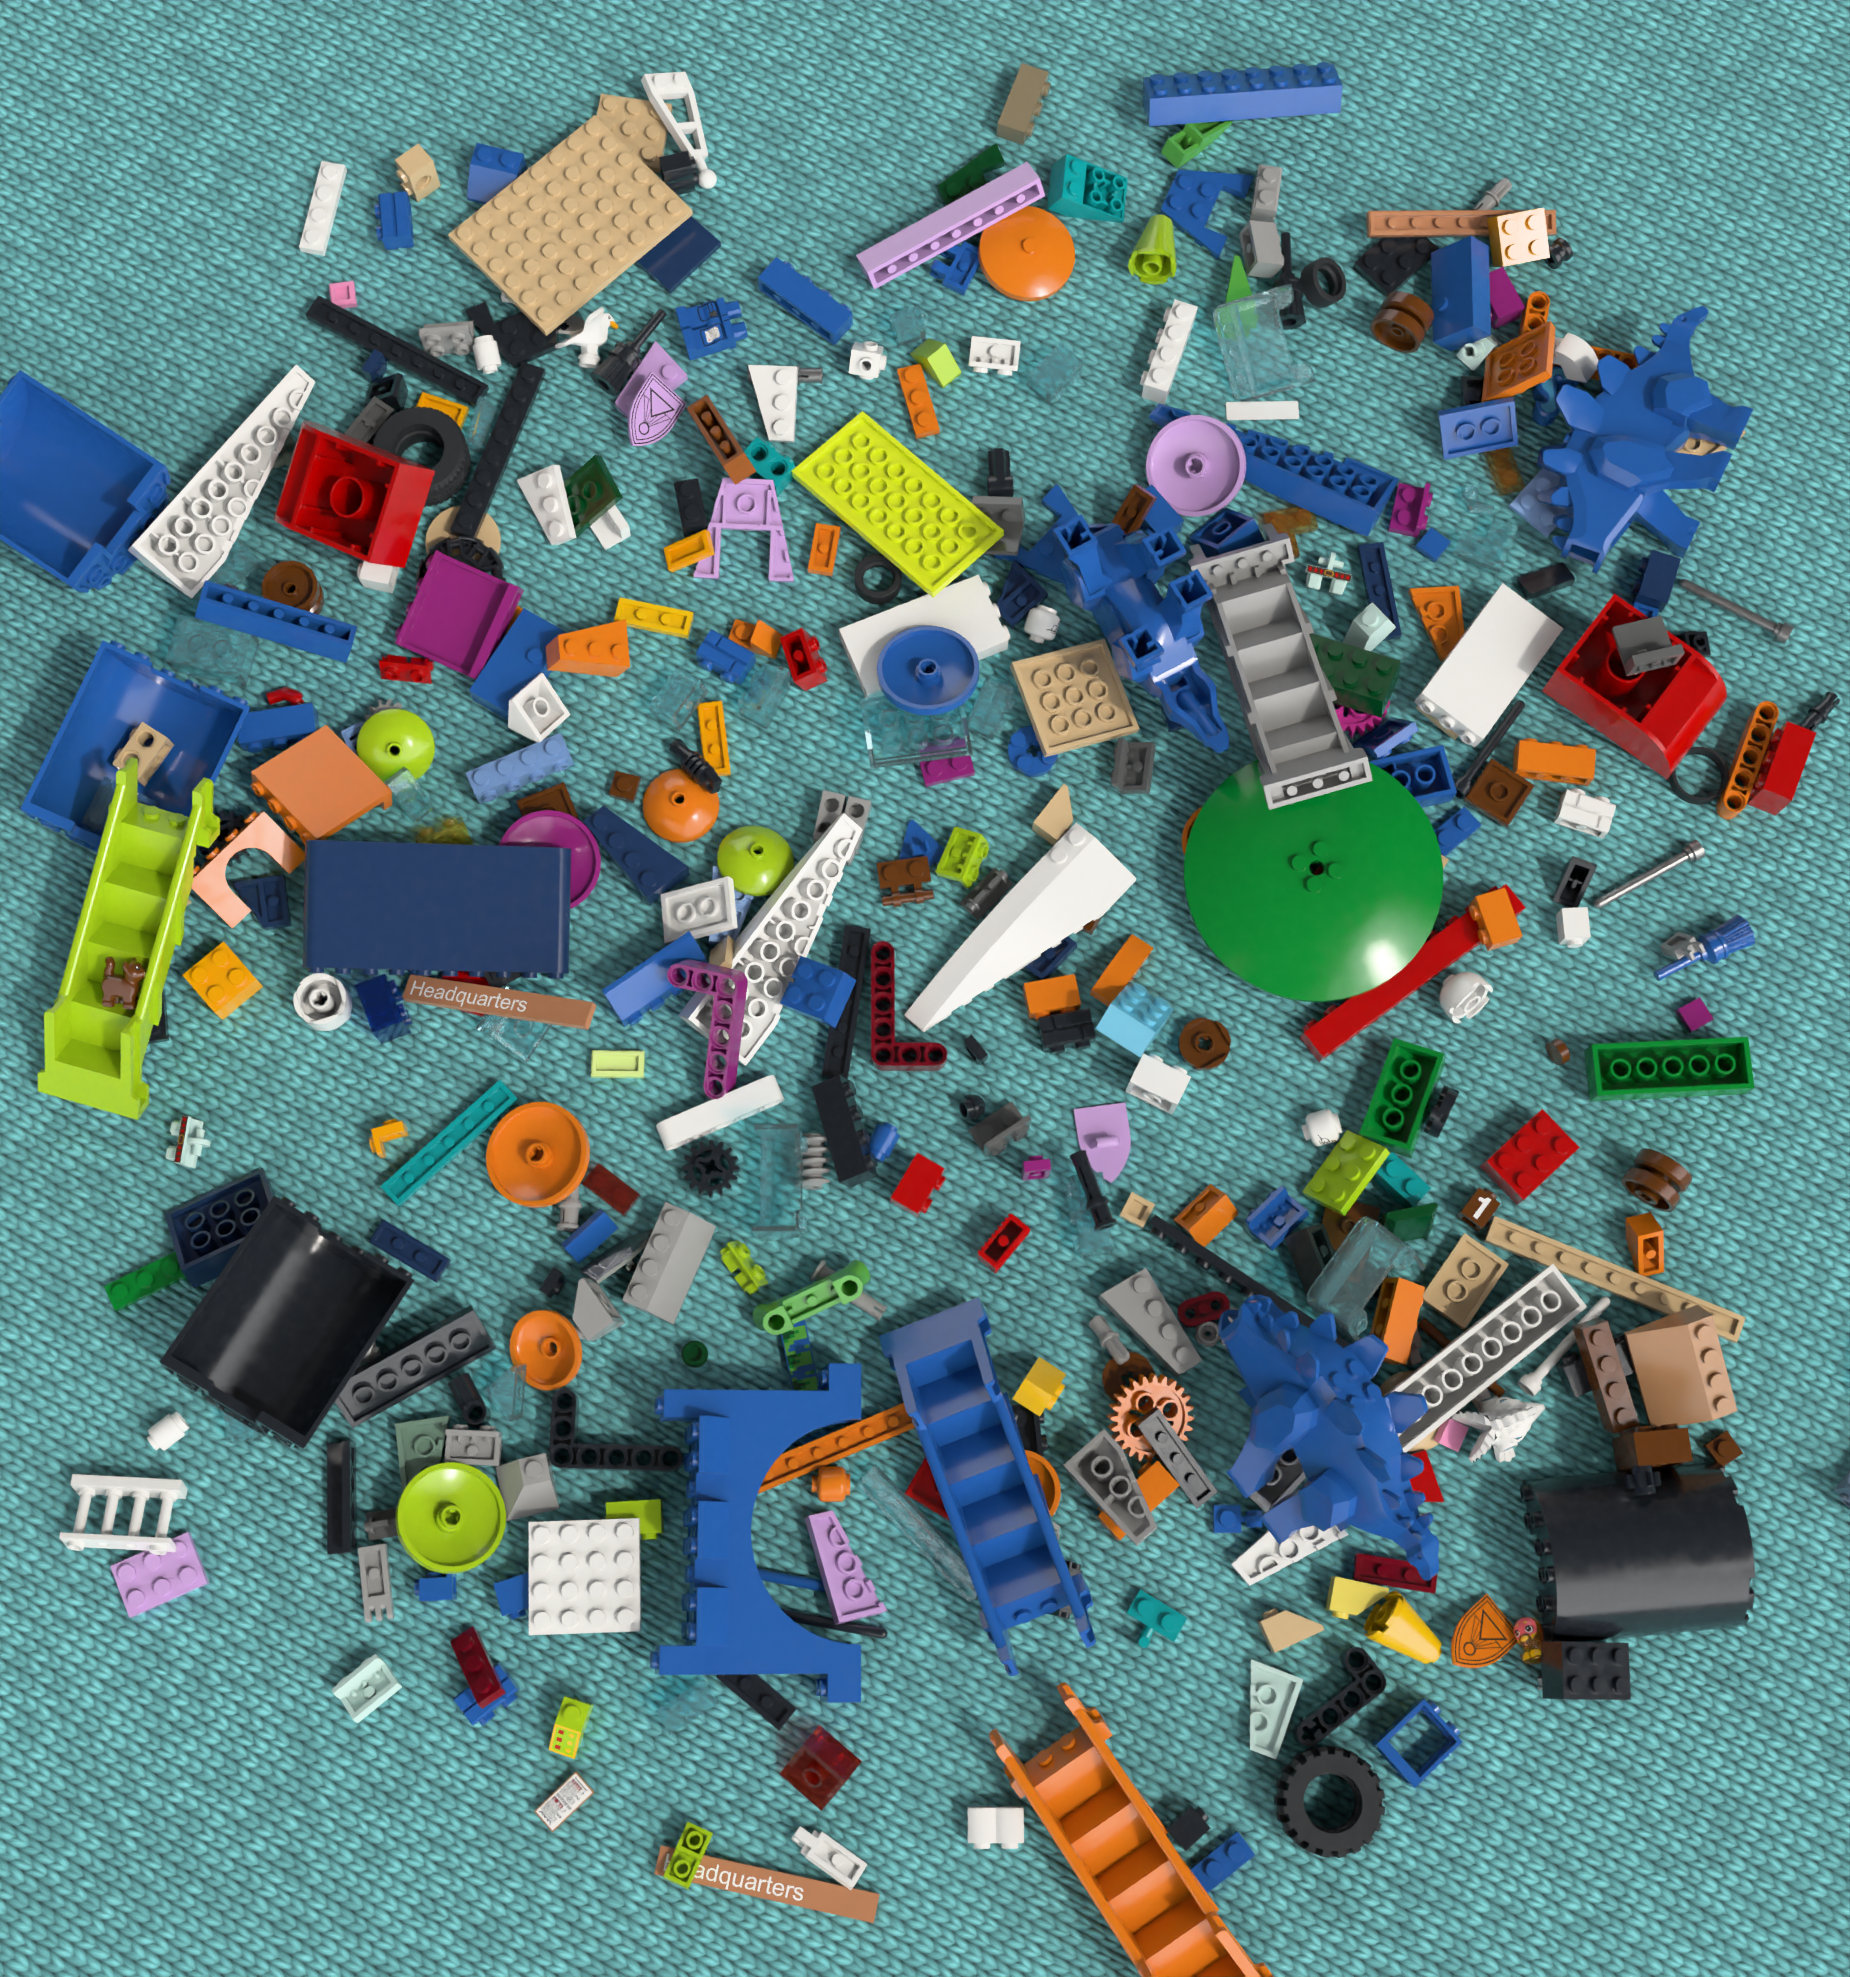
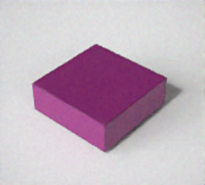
M1700 997L1676 1011L1689 1033L1714 1020Z

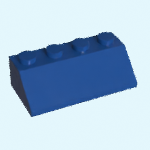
M689 931L602 990L607 1003L624 1027L628 1024L631 1026L637 1024L643 1019L644 1013L650 1009L652 1011L659 1009L664 1005L666 998L672 994L677 996L685 990L675 987L669 982L667 972L672 965L686 959L709 963ZM681 968V974L684 978H686V973Z

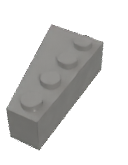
M1146 1268L1100 1294L1098 1297L1104 1306L1106 1305L1114 1316L1175 1377H1178L1202 1361Z

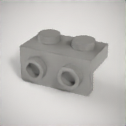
M452 1425V1429H445L444 1435L447 1437L444 1463L456 1462L467 1465L500 1466L503 1433L497 1432L496 1427L479 1426V1431L469 1430L468 1425Z

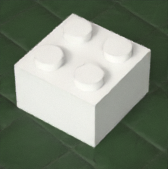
M1143 1053L1125 1092L1172 1115L1191 1077L1186 1075L1187 1071L1176 1065L1170 1067L1164 1064V1060L1159 1056Z

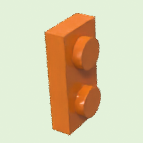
M816 523L808 573L833 577L841 532L840 526Z

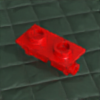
M388 654L383 656L382 660H379L381 679L432 684L431 671L434 670V661H430L429 658L411 657L410 663H406L407 657Z

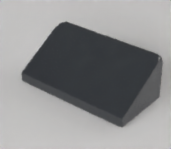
M1562 562L1517 577L1516 580L1527 601L1572 586L1575 577Z

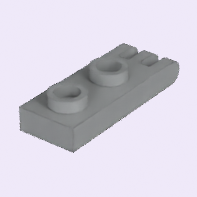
M387 1544L358 1548L365 1622H372V1611L374 1610L376 1620L383 1621V1609H386L388 1620L394 1619Z

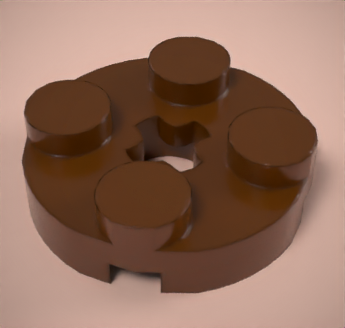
M1207 1018L1194 1019L1183 1028L1178 1039V1050L1181 1058L1196 1071L1212 1070L1219 1067L1226 1060L1230 1051V1035L1224 1025L1216 1020L1213 1021ZM1200 1038H1203L1205 1041H1211V1044L1208 1046L1209 1050L1205 1051V1049L1198 1047Z
M1129 1352L1130 1358L1123 1364H1117L1114 1358H1112L1105 1365L1102 1373V1385L1104 1393L1111 1401L1117 1404L1118 1400L1113 1396L1114 1393L1119 1395L1124 1393L1120 1387L1125 1384V1381L1121 1380L1122 1375L1126 1376L1128 1372L1133 1373L1132 1377L1138 1383L1139 1374L1144 1375L1147 1380L1150 1373L1155 1374L1150 1362L1144 1356L1135 1352ZM1146 1395L1140 1398L1138 1405L1147 1399Z

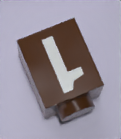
M1479 1187L1472 1193L1456 1217L1478 1232L1485 1226L1501 1203L1496 1200L1497 1196L1493 1192Z

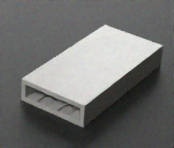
M976 575L945 587L934 598L927 594L839 629L840 641L868 704L885 697L880 689L877 678L878 658L884 646L894 636L905 630L919 626H938L953 630L970 642L977 653L978 660L1007 650L1010 634L1006 625L1002 626L999 621L1001 615L996 603L992 604L989 599L991 593L986 581L982 582L980 576Z
M1502 583L1420 692L1414 703L1419 706L1421 711L1436 718L1444 728L1456 733L1464 743L1475 748L1488 734L1563 628Z

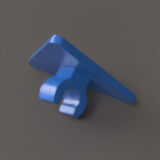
M910 820L899 860L928 856L929 865L939 863L945 849L918 823Z

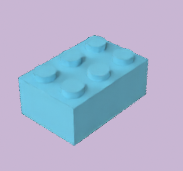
M1130 981L1109 1005L1095 1029L1141 1057L1160 1033L1174 1009L1169 1006L1166 1000L1149 994L1147 989L1141 984Z

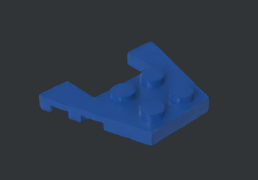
M1179 169L1162 205L1160 215L1170 218L1176 228L1183 233H1188L1195 239V243L1200 247L1204 246L1211 252L1214 258L1219 259L1228 236L1207 229L1205 226L1220 192L1225 191L1245 199L1254 176Z
M1056 484L1042 499V504L1059 517L1057 522L1029 552L1020 546L1018 555H994V557L999 560L1005 559L1012 563L1016 561L1022 568L1036 571V574L1065 584L1061 562L1065 559V553L1053 535V529L1067 524L1068 521L1079 515L1060 486Z

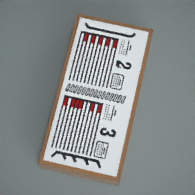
M576 1771L534 1812L554 1832L595 1791Z

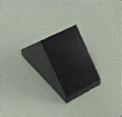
M396 373L371 382L365 405L367 406L375 396L393 408L395 412L399 413V411L403 410L408 395L403 375Z
M1572 856L1563 866L1553 901L1571 908H1578L1597 868V864Z

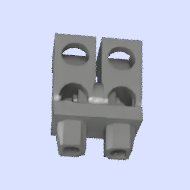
M823 790L812 838L813 845L845 809L844 814L862 829L851 857L845 863V865L850 866L854 856L859 854L865 827L872 808L871 801L849 796L846 805V795Z

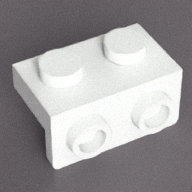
M972 336L968 366L973 367V372L988 373V368L998 369L997 374L1012 376V371H1018L1021 341Z

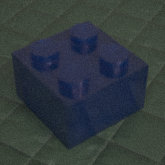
M382 974L355 985L371 1031L381 1044L411 1033L409 1025L413 1024L408 1009H405L403 1003H400V1001L404 1000L403 994L394 979L390 980L386 974Z

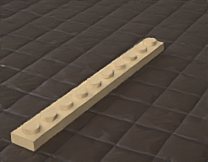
M1497 1216L1492 1217L1484 1242L1545 1267L1554 1264L1562 1274L1666 1316L1699 1305L1712 1314L1718 1337L1733 1343L1738 1342L1746 1317Z

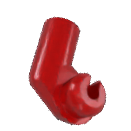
M283 687L266 693L270 705L284 700L290 701L291 706L304 704L303 694L290 687Z

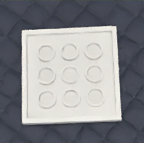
M640 1518L529 1522V1635L641 1631Z

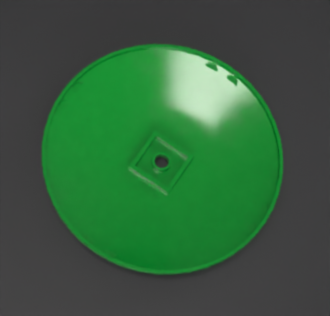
M1257 759L1240 768L1228 777L1205 802L1196 817L1185 850L1184 888L1186 900L1194 924L1205 944L1228 970L1243 981L1269 994L1290 1000L1304 1002L1342 1000L1360 995L1387 982L1399 973L1424 945L1432 931L1442 900L1443 863L1441 851L1433 827L1420 804L1397 779L1369 762L1373 781L1269 810L1264 799L1263 787L1260 783L1259 777L1261 773L1257 765L1259 760ZM1310 864H1321L1323 873L1321 875L1312 874L1309 869Z

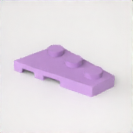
M656 341L615 401L616 408L627 419L631 403L650 372H653L672 391L688 380L687 374Z

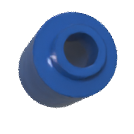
M884 1122L883 1125H876L870 1136L871 1142L868 1143L870 1151L875 1155L877 1162L883 1163L885 1158H889L900 1138V1135L896 1133L898 1129L887 1122Z

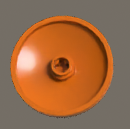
M1026 206L983 230L978 245V259L984 276L1000 293L1019 301H1039L1054 295L1065 285L1074 267L1075 248L1069 231L1057 217L1043 209Z
M549 1102L524 1104L504 1116L493 1130L486 1151L488 1175L498 1192L518 1205L529 1208H542L554 1205L568 1197L581 1183L589 1164V1139L585 1128L578 1118L565 1108Z

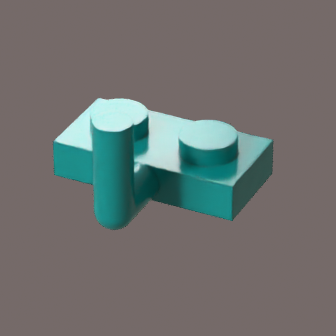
M1141 1589L1137 1592L1126 1612L1127 1615L1145 1625L1136 1641L1137 1646L1140 1648H1147L1149 1646V1640L1154 1631L1175 1642L1187 1620V1617Z

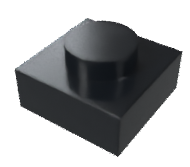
M553 1267L539 1291L549 1298H552L554 1294L558 1295L565 1286L564 1278L566 1276Z

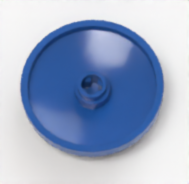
M938 626L914 627L894 636L882 649L877 662L878 683L885 697L896 707L918 715L942 714L959 707L973 694L979 680V660L973 646L959 633Z

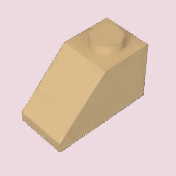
M1065 784L1062 785L1042 810L1032 826V830L1053 846L1071 829L1073 824L1069 790Z
M1277 1608L1261 1614L1263 1619L1257 1622L1271 1653H1276L1324 1630L1322 1624L1286 1610L1278 1612Z

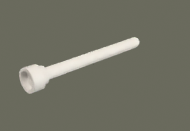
M1606 1296L1601 1297L1578 1324L1598 1318L1610 1305V1299ZM1573 1329L1533 1373L1524 1374L1517 1382L1518 1386L1526 1394L1534 1397L1541 1390L1542 1379L1575 1344L1576 1338Z

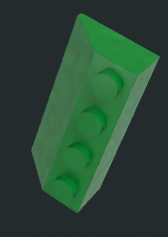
M1394 1038L1359 1135L1386 1147L1390 1152L1412 1158L1445 1065V1054Z

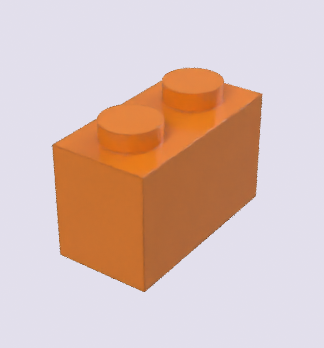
M1502 888L1475 896L1470 903L1469 911L1472 919L1477 921L1480 929L1478 930V937L1481 944H1485L1487 951L1517 943L1522 937V933L1506 889Z
M1075 974L1023 984L1022 990L1029 1019L1035 1018L1037 1021L1040 1017L1080 1009L1081 1000Z

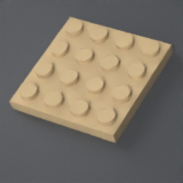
M1105 638L1011 663L1010 668L1044 757L1138 732L1139 726L1120 677L1115 669V664Z

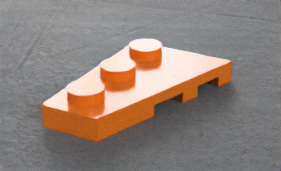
M1459 586L1409 588L1408 594L1440 661H1444L1465 633Z

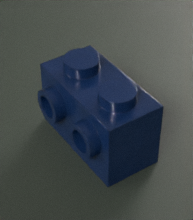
M1651 550L1647 557H1642L1638 567L1641 575L1639 579L1635 580L1631 593L1635 594L1632 604L1638 602L1659 609L1658 612L1661 613L1668 604L1681 559L1655 550Z

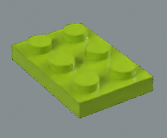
M1347 1130L1302 1193L1307 1198L1345 1216L1390 1152L1386 1147Z

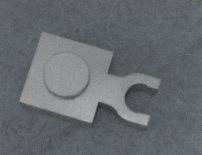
M1680 931L1659 946L1664 955L1678 960L1683 956H1687L1689 960L1694 961V953L1705 952L1702 943L1696 941L1694 936Z

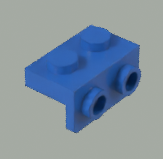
M1281 1185L1277 1190L1270 1192L1266 1200L1258 1208L1253 1209L1249 1213L1245 1223L1249 1232L1273 1251L1309 1213L1307 1209L1289 1196L1286 1188Z

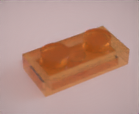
M1510 447L1483 452L1499 497L1524 489L1525 485Z

